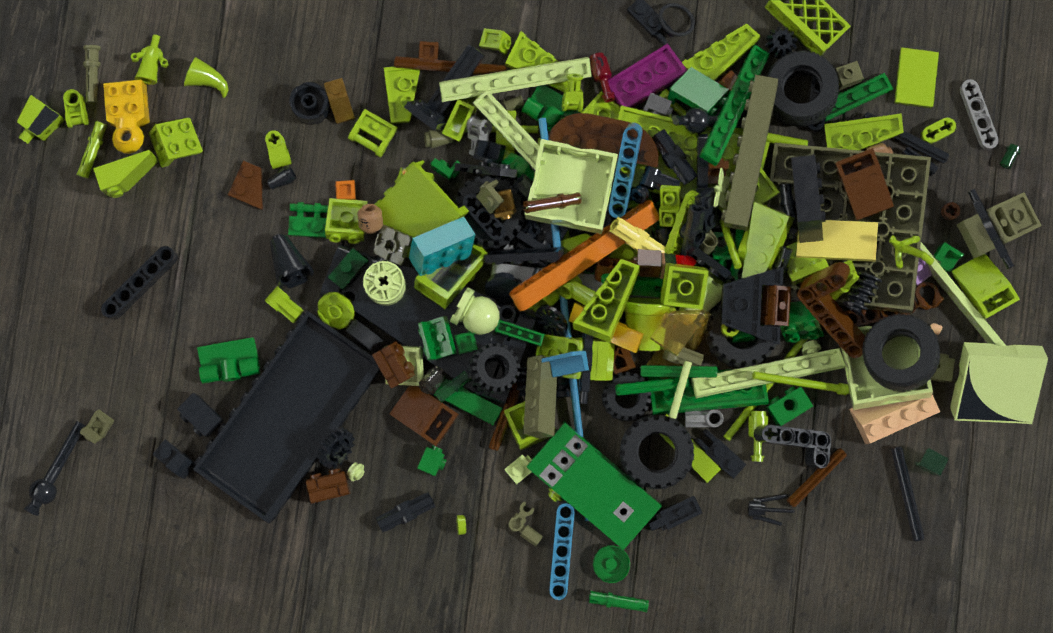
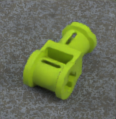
M567 74L568 85L567 88H564L562 111L578 110V112H582L583 91L580 87L583 75Z

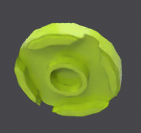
M329 292L318 301V315L331 328L343 329L352 322L354 308L350 300L344 295L337 292Z

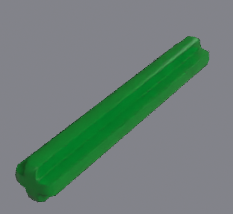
M642 365L640 373L642 377H680L683 366ZM691 366L688 378H716L718 369L716 366Z
M679 378L618 384L615 386L617 395L677 389ZM688 379L685 388L689 386Z

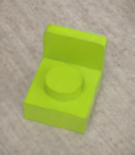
M484 28L479 46L482 49L496 50L506 55L511 46V37L504 31Z

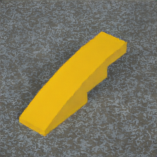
M575 303L569 321L573 323L585 306ZM619 322L611 343L636 353L643 333L628 328L626 324Z

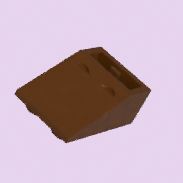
M873 148L835 162L837 173L856 220L894 207Z
M409 385L390 412L391 416L436 447L459 416L458 413L418 386Z

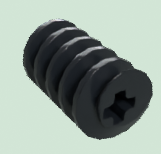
M860 272L858 276L861 280L858 279L855 282L856 286L850 288L854 294L848 293L847 298L849 300H844L843 304L850 311L864 317L860 312L861 310L868 309L864 303L871 304L868 296L875 297L871 290H878L879 287L875 283H882L883 281L869 273Z

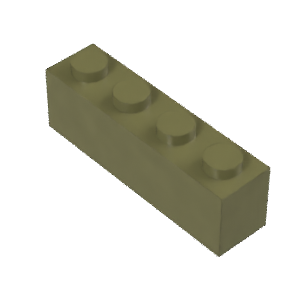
M544 355L527 359L523 434L539 439L554 436L557 377L552 376L550 362L542 363L541 359L547 358Z

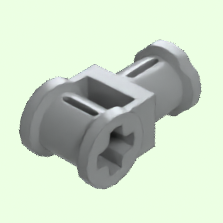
M472 116L467 121L468 138L472 139L471 149L469 150L470 155H474L478 139L489 141V134L492 130V124L489 120H480L477 116Z

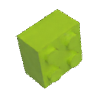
M666 263L660 302L668 306L703 310L709 271L704 267Z

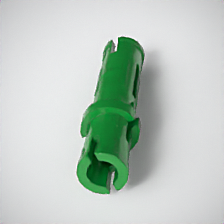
M590 591L589 603L605 605L606 608L619 607L647 613L649 600L613 595L612 592L607 594Z

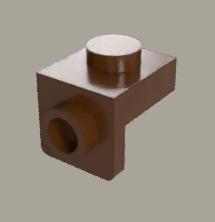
M721 158L716 166L708 162V184H718L720 168L723 169V174L726 176V172L729 169V161H724Z

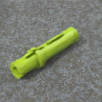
M95 121L91 136L87 139V148L76 175L89 179L98 149L103 144L102 139L107 125Z

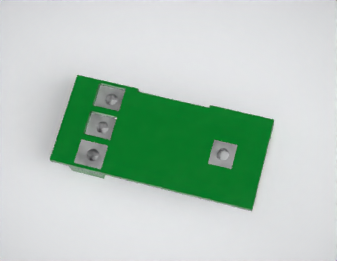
M563 421L554 436L550 438L526 466L623 550L662 507L655 498L565 421ZM579 442L581 445L579 448H574V443ZM567 457L568 461L566 463H562L561 458ZM550 472L555 473V476L549 477L548 474ZM622 508L627 509V513L625 515L620 514V510Z

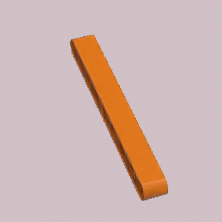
M646 200L643 204L637 205L620 218L634 227L645 230L659 220V213L653 202ZM611 224L603 228L602 234H594L564 254L557 262L551 263L515 287L509 294L518 310L524 311L616 250L625 241L610 232Z

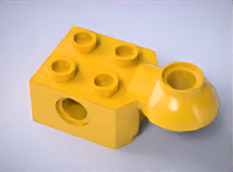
M142 80L104 83L106 121L116 128L112 137L113 144L122 153H134L141 148L144 140L140 127H144L150 122L147 85ZM131 134L128 141H123L124 135Z

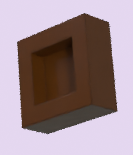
M420 41L419 58L438 60L439 42Z

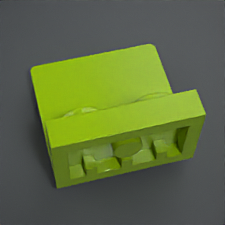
M190 118L155 124L148 133L162 168L169 166L174 159L200 154L203 151Z
M797 242L786 246L793 250L787 271L793 286L803 282L806 277L829 267L826 259L797 258Z

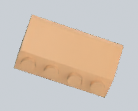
M933 395L931 398L857 410L849 409L865 444L875 442L940 412Z

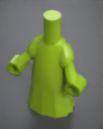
M153 35L150 46L143 48L139 53L131 54L133 62H138L139 58H142L134 79L142 80L145 84L155 85L157 83L159 61L161 67H168L167 59L163 57V52L158 48L160 36Z

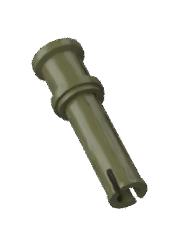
M84 45L85 61L83 66L86 68L85 103L97 104L98 68L101 66L99 51L101 47L97 45Z

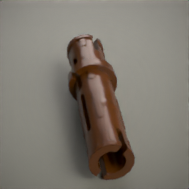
M579 192L567 195L561 193L555 197L524 201L523 208L528 207L524 209L525 213L553 208L564 209L566 206L580 205L582 199H576L581 196Z

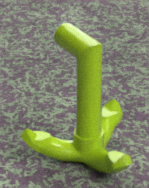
M893 235L890 237L889 242L895 248L896 266L899 269L903 267L902 253L921 258L928 265L934 263V259L925 251L908 246L919 242V236L915 235L902 241L896 240Z

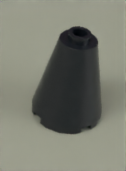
M277 234L272 237L270 248L278 287L283 289L282 286H287L290 289L308 281L307 276L311 275L312 277L314 271L288 236Z

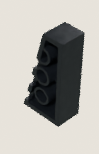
M815 155L791 157L800 243L823 241L822 223L826 222L825 210L821 211L820 206H824L823 194H819V190H822V180L817 178V174H821L820 162L815 161Z

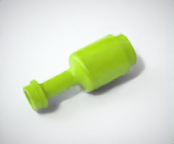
M751 411V416H749L748 434L749 437L754 439V455H751L752 461L763 462L764 456L761 455L762 443L757 442L754 438V430L758 426L768 425L766 411Z

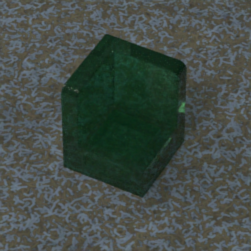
M927 448L921 461L917 462L915 466L934 476H941L949 458Z

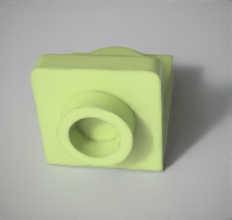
M522 454L504 470L518 484L532 472L526 467L532 459L528 455L524 457Z

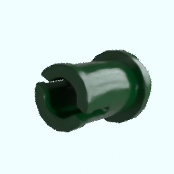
M1014 144L1007 146V151L999 165L1003 168L1011 169L1017 155L1021 153V148Z

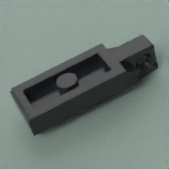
M692 496L660 511L655 515L657 520L648 523L651 531L661 527L662 531L669 530L702 514V510L695 496Z

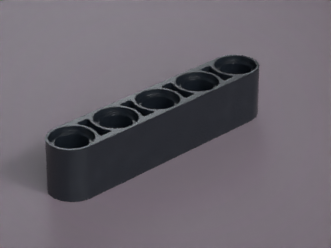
M169 246L159 248L103 303L101 307L102 314L109 319H119L176 263L178 259L176 251ZM170 251V259L164 260L163 255ZM157 265V271L154 274H150L151 266ZM143 278V285L137 288L136 281ZM125 292L130 293L127 301L122 300V295ZM115 305V307H116L115 313L112 314V315H109V313H108L109 308H110L111 306Z

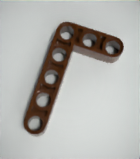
M838 262L806 277L800 286L797 296L845 353L852 358H859L862 356L863 342L866 336L830 296V293L845 286L850 274V267L843 262Z

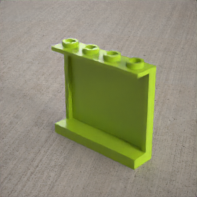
M423 160L409 164L406 168L407 172L395 180V186L387 189L384 193L385 197L374 204L382 210L383 225L405 233L412 238L464 217L469 212L465 206L458 208L421 167L424 164ZM411 247L408 249V252H407V254H408L407 257H408V258H409V255H410V249H411Z

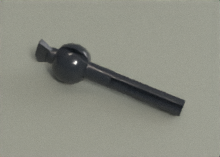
M698 107L688 110L686 115L681 117L672 115L674 125H685L686 130L693 134H701L708 127H713L718 116L708 115L707 111ZM740 117L735 128H741L743 117Z
M76 421L45 477L35 480L30 485L29 496L32 500L24 510L39 516L41 505L49 504L55 499L57 488L54 483L79 440L81 429L86 427V425Z

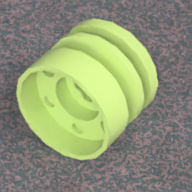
M379 261L372 264L366 270L363 277V286L366 293L373 302L379 305L390 306L397 303L406 291V281L402 271L389 261ZM387 278V282L389 284H384L381 286L380 280H385Z

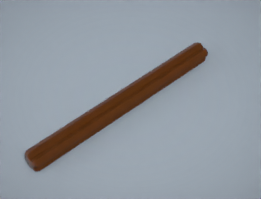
M399 56L394 58V67L444 72H449L456 63V61ZM480 63L473 74L484 75L506 71V66Z

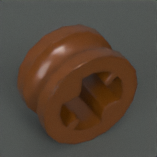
M954 202L947 203L941 209V215L946 220H953L960 214V208ZM948 207H950V209L952 210L954 209L955 212L952 214L953 216H951L950 213L946 212V210L949 209Z

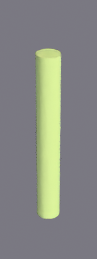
M684 361L669 413L671 418L676 419L692 362Z

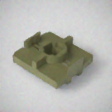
M383 225L380 233L377 235L373 254L403 266L408 255V249L411 247L412 237L387 225ZM391 241L395 243L393 248L389 246Z

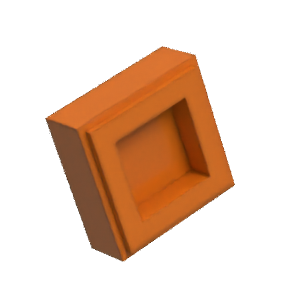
M354 180L335 181L336 199L356 200Z

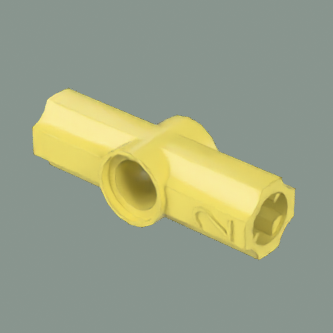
M619 217L612 222L610 232L624 240L625 244L637 251L638 249L661 251L662 258V253H665V246L649 237L650 235L647 232L632 226Z

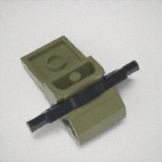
M975 189L967 192L978 214L957 224V227L973 258L996 248L1006 268L1013 267L1014 264L1004 244L1042 226L1025 192L987 210Z

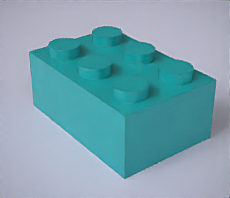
M461 217L412 238L409 259L420 276L432 274L436 269L448 267L459 259L464 260L471 255L475 233L466 219Z

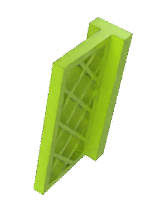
M769 0L765 6L784 27H788L790 32L794 31V36L810 52L818 53L820 56L851 27L824 0H815V5H806V0H802V4H793V0H789L790 4L783 3L781 0ZM794 8L803 9V17L796 16ZM806 9H815L816 17H807ZM819 9L826 10L829 18H821L819 16ZM807 21H816V29H810L807 26ZM820 22H829V30H820ZM833 22L839 23L843 29L841 31L833 30ZM820 34H829L830 42L825 44L821 40Z

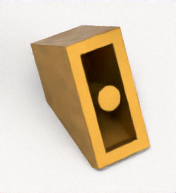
M340 78L324 83L336 123L339 124L355 119L343 79Z

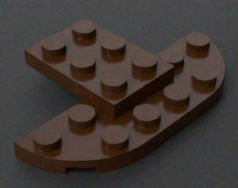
M589 113L572 114L561 119L551 129L548 139L549 141L569 144L580 149H594L618 154L619 158L624 130L632 122ZM642 128L643 134L637 163L658 167L659 155L657 146L649 133ZM628 130V134L631 137L638 136L636 130ZM626 148L624 150L626 155H634L632 149ZM612 183V187H611V192H610V197H609V198H611L613 183Z

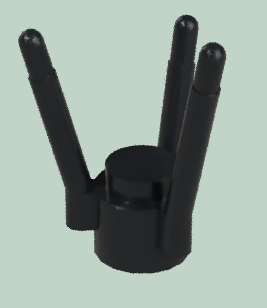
M787 494L754 498L753 501H749L748 516L753 517V520H761L781 526L782 522L761 515H765V512L794 513L795 510L765 507V504L762 502L788 497Z

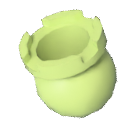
M467 288L450 322L458 325L459 321L463 322L468 331L477 335L493 331L500 319L497 305L490 298L483 296L475 297L473 295L475 291Z

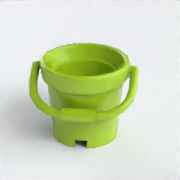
M628 298L623 310L627 327L643 333L639 345V350L659 351L660 348L663 350L667 324L672 325L680 320L679 314L673 306L663 305L660 299ZM672 313L675 318L668 320L669 314Z

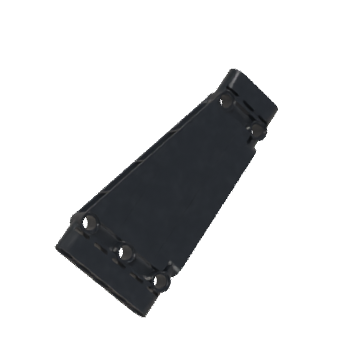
M339 244L323 283L320 296L323 297L329 292H337L345 297L349 293L355 294V299L351 304L356 313L403 345L422 347V349L424 344L419 335L418 323L447 316L456 354L438 360H428L423 350V358L475 394L502 404L506 403L511 387L500 394L491 395L490 393V395L483 394V391H477L475 385L472 386L470 383L473 380L468 378L470 371L467 370V366L470 365L469 360L476 351L459 355L454 336L469 331L465 328L463 322L459 321L458 325H455L450 320L457 311V305L467 288H463L447 308L444 309L414 288L415 278L419 275L416 270L395 264L402 271L406 281V291L397 303L390 306L379 305L373 302L366 293L363 286V277L366 270L372 264L389 260H384L381 257L376 258L365 252L357 251L364 258H367L369 262L359 271L348 286L342 290L328 278L351 250V248ZM436 277L433 280L434 283L447 292L454 285ZM387 278L385 280H380L381 286L384 284H389L387 282ZM474 292L473 295L475 297L483 296L490 298L497 305L500 316L499 320L533 330L536 321L535 315L519 311L511 305L502 304L499 300ZM510 310L513 316L510 319H504L502 312ZM517 312H518V313H520V314H519L518 319H517V322H516V324H515L514 321H515V318H516V315H517ZM495 329L483 335L474 334L478 350L487 344L492 343L494 345L495 343H500L501 347L506 345L508 346V351L511 349L514 351L512 355L514 357L517 356L519 359L516 361V364H520L527 342L512 337L510 341H507L509 336L496 333ZM487 359L484 366L487 375L493 379H500L502 377L501 365L496 360ZM498 366H500L497 376L495 378L494 375Z

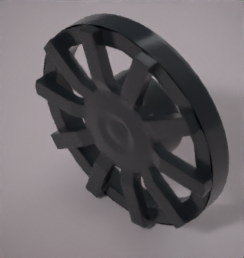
M541 305L536 310L537 323L544 328L545 332L548 331L552 335L562 336L567 331L568 323L563 314L556 308L549 305Z

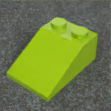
M150 150L93 169L100 190L109 197L118 198L123 196L124 192L129 191L157 164L158 159Z

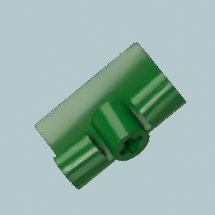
M545 85L537 86L532 97L528 98L521 111L538 121V124V119L546 118L547 131H551L561 119L572 114L581 113L578 110L562 111L563 96Z
M253 337L197 347L201 365L199 367V374L202 384L221 380L224 382L235 381L243 376L260 374L259 358Z

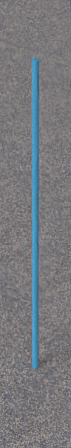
M546 118L538 119L541 139L549 140ZM551 224L553 247H561L559 226ZM560 295L561 313L568 323V329L564 333V337H572L568 301ZM569 378L575 431L583 437L577 379ZM576 442L577 448H579L581 444Z

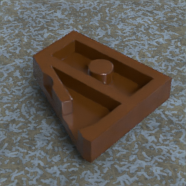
M243 160L228 196L263 210L262 169Z

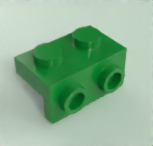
M447 316L418 323L419 335L424 344V354L428 360H438L456 354Z

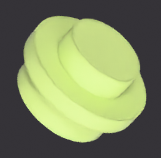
M815 340L808 341L802 345L803 355L818 353L821 350L820 344Z
M358 463L351 465L347 471L351 481L361 479L365 472L364 465Z

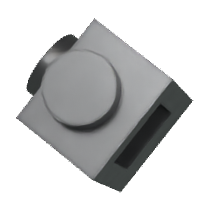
M650 93L643 111L670 117L673 110L670 107L672 101Z

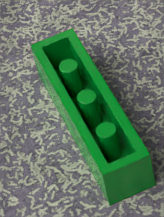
M499 320L495 328L496 333L541 347L545 335Z

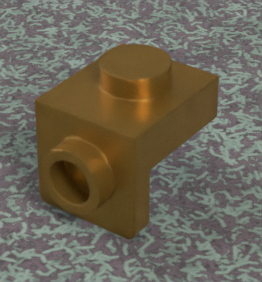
M512 190L498 191L497 193L504 202L495 211V218L500 217L501 220L512 218V214L516 212Z

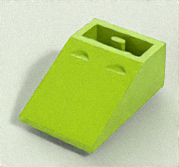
M986 254L978 256L951 271L965 296L984 319L1020 300L1011 283Z

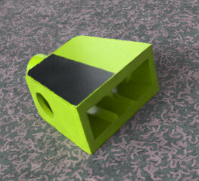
M31 95L17 120V123L25 128L19 138L27 144L30 143L34 136L44 141L65 119Z

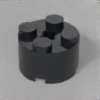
M305 82L295 87L291 92L289 100L291 109L296 118L302 123L309 125L320 124L328 116L330 102L325 90L317 83ZM313 101V104L307 106V103Z

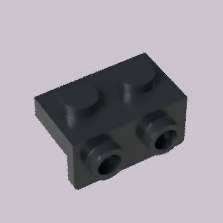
M700 186L696 188V192L699 194L694 198L696 205L705 207L706 212L702 230L707 233L719 224L717 206H713L715 199L714 188Z

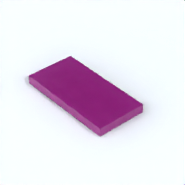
M667 43L610 78L608 83L611 92L615 93V100L620 107L622 105L634 108L647 100L650 93L657 94L678 81L687 69Z

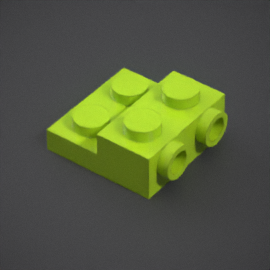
M329 198L325 227L326 239L334 243L340 242V240H348L352 244L364 241L365 232L359 228L357 213L362 206L368 204V201Z

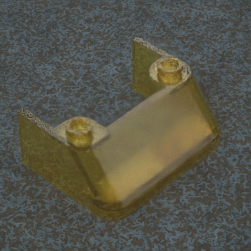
M705 310L666 312L660 321L661 325L650 338L664 349L660 348L659 351H656L646 365L683 366L680 363L675 364L663 359L665 349L676 357L684 347L696 351L704 339L710 314ZM660 377V378H661V379H673V378H675V377Z

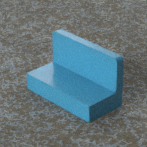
M586 351L569 352L541 359L542 363L550 362L553 377L589 370Z

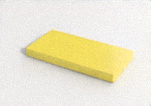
M826 220V222L822 223L823 241L800 243L798 231L796 258L876 262L878 222Z

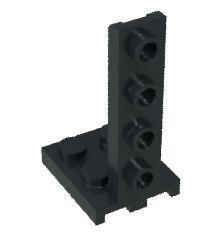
M469 44L443 81L471 77L485 55ZM439 86L428 103L422 100L408 101L404 108L433 130H441L445 128L447 123L443 115L454 100L442 102Z

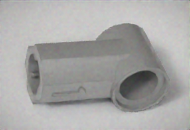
M718 410L685 412V428L718 427L723 422V414ZM710 414H718L720 419L717 424H712L709 421Z

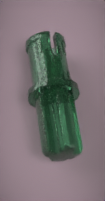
M464 370L453 380H448L449 383L438 390L435 395L440 402H443L455 392L458 393V390L472 379L468 378V374Z

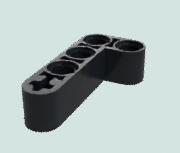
M762 425L754 430V438L757 442L806 448L805 463L810 468H825L829 464L831 437L827 432L775 425ZM783 432L785 433V439H784V440L782 439V433H783ZM764 433H772V435L766 436ZM800 434L803 436L802 442L799 440ZM818 436L820 437V444L817 442ZM816 456L819 458L818 464L816 463Z

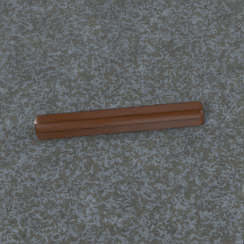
M516 383L511 387L489 444V448L494 451L499 450L509 424L504 410L515 406L520 396L519 390H516Z
M841 448L837 449L830 456L827 467L818 468L787 499L790 506L796 507L847 456L844 450Z

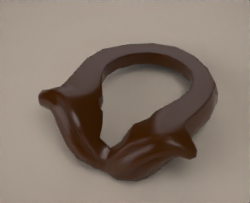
M923 282L915 289V298L918 302L917 307L924 310L936 308L945 299L940 296L939 289L932 283ZM929 286L933 288L935 295L932 305H929L919 293L921 287Z

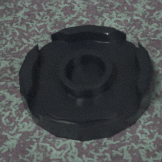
M495 273L486 280L485 292L487 296L499 300L500 303H514L509 293L520 285L522 281L519 278H514V275L510 273Z

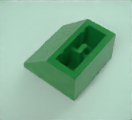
M801 301L791 302L789 326H780L785 341L795 343L803 339L814 340L823 337V326Z

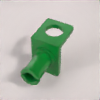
M713 232L716 238L724 237L723 232ZM727 244L724 247L717 245L712 252V257L726 269L728 259H731Z

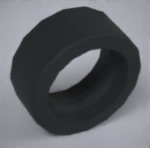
M356 319L346 330L347 333L373 353L384 342Z

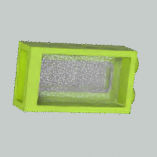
M473 243L471 255L464 260L459 259L448 267L436 269L432 274L418 275L415 278L414 288L446 309L485 263L484 255L487 252L482 247Z

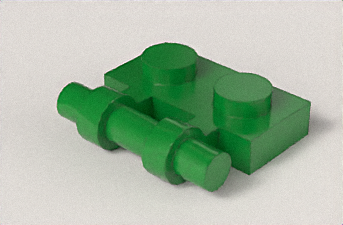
M298 202V204L290 203V211H297V217L289 216L288 235L326 238L325 227L327 218H321V213H328L329 205H321V203L311 205L304 204V202ZM304 212H314V217H304Z

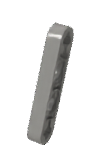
M966 80L959 89L980 147L984 150H991L998 144V136L979 85L974 80ZM967 85H968L969 87H973V90L971 91V93H970L969 90H967V91L965 90V88L967 87ZM975 101L980 104L979 111H974L971 108L972 102ZM979 119H984L987 122L986 128L978 126L977 122ZM988 138L992 139L993 142L989 144L985 143V140Z

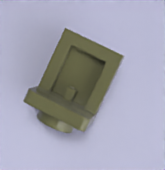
M497 180L491 183L489 181L485 182L479 188L481 191L476 196L490 214L494 213L504 202L494 189L499 183Z
M99 409L95 411L88 425L81 429L80 434L86 440L96 444L106 436L114 420Z

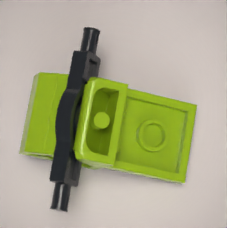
M583 333L582 337L578 338L545 334L541 347L537 346L536 356L544 355L551 357L569 352L586 351L589 370L564 375L563 377L579 379V403L587 404L590 380H612L615 344L600 339H593V336Z

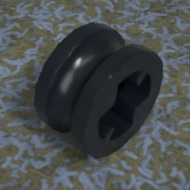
M641 184L637 185L630 192L632 199L638 204H643L650 197L649 190Z

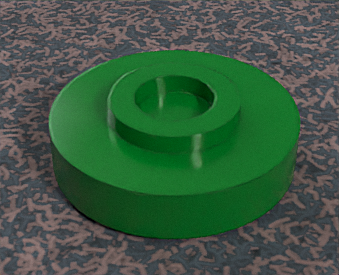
M613 545L605 546L595 554L593 569L602 581L616 583L627 576L630 570V559L622 548Z

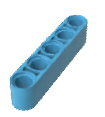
M637 123L629 124L624 130L609 203V213L614 218L622 217L629 203L643 134L642 127ZM628 130H636L638 136L631 137L628 134ZM630 148L634 151V155L628 156L624 150ZM621 168H629L630 174H623ZM622 185L627 191L621 193L618 191L617 186ZM614 204H620L623 210H615Z
M567 503L559 505L556 511L549 587L550 595L556 600L565 598L568 590L574 509ZM564 506L571 510V514L567 518H563L560 515V509ZM561 526H566L569 529L568 536L560 537L558 529ZM559 546L567 548V554L564 557H560L556 553ZM559 565L565 567L566 572L563 576H557L554 572L555 568ZM556 585L564 588V592L560 596L553 594V588Z

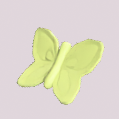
M720 168L718 185L714 186L716 195L713 206L716 207L719 204L724 209L727 206L724 194H726L725 189L730 185V177L724 176L722 168Z

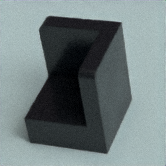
M478 139L473 158L487 163L502 164L501 161L503 160L506 146L493 141Z

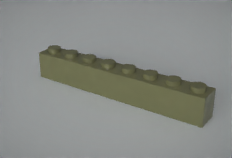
M755 75L754 81H750L749 92L752 94L751 98L746 100L745 110L748 111L747 117H743L741 128L744 129L743 136L739 135L737 147H740L739 154L735 153L733 161L736 169L735 172H731L729 180L732 188L731 191L727 190L725 202H728L727 209H723L721 220L724 221V227L748 230L778 88L777 78Z

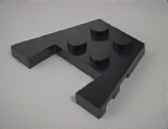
M778 267L722 284L721 324L772 343L780 344L781 327L760 325L762 285L783 286V268Z

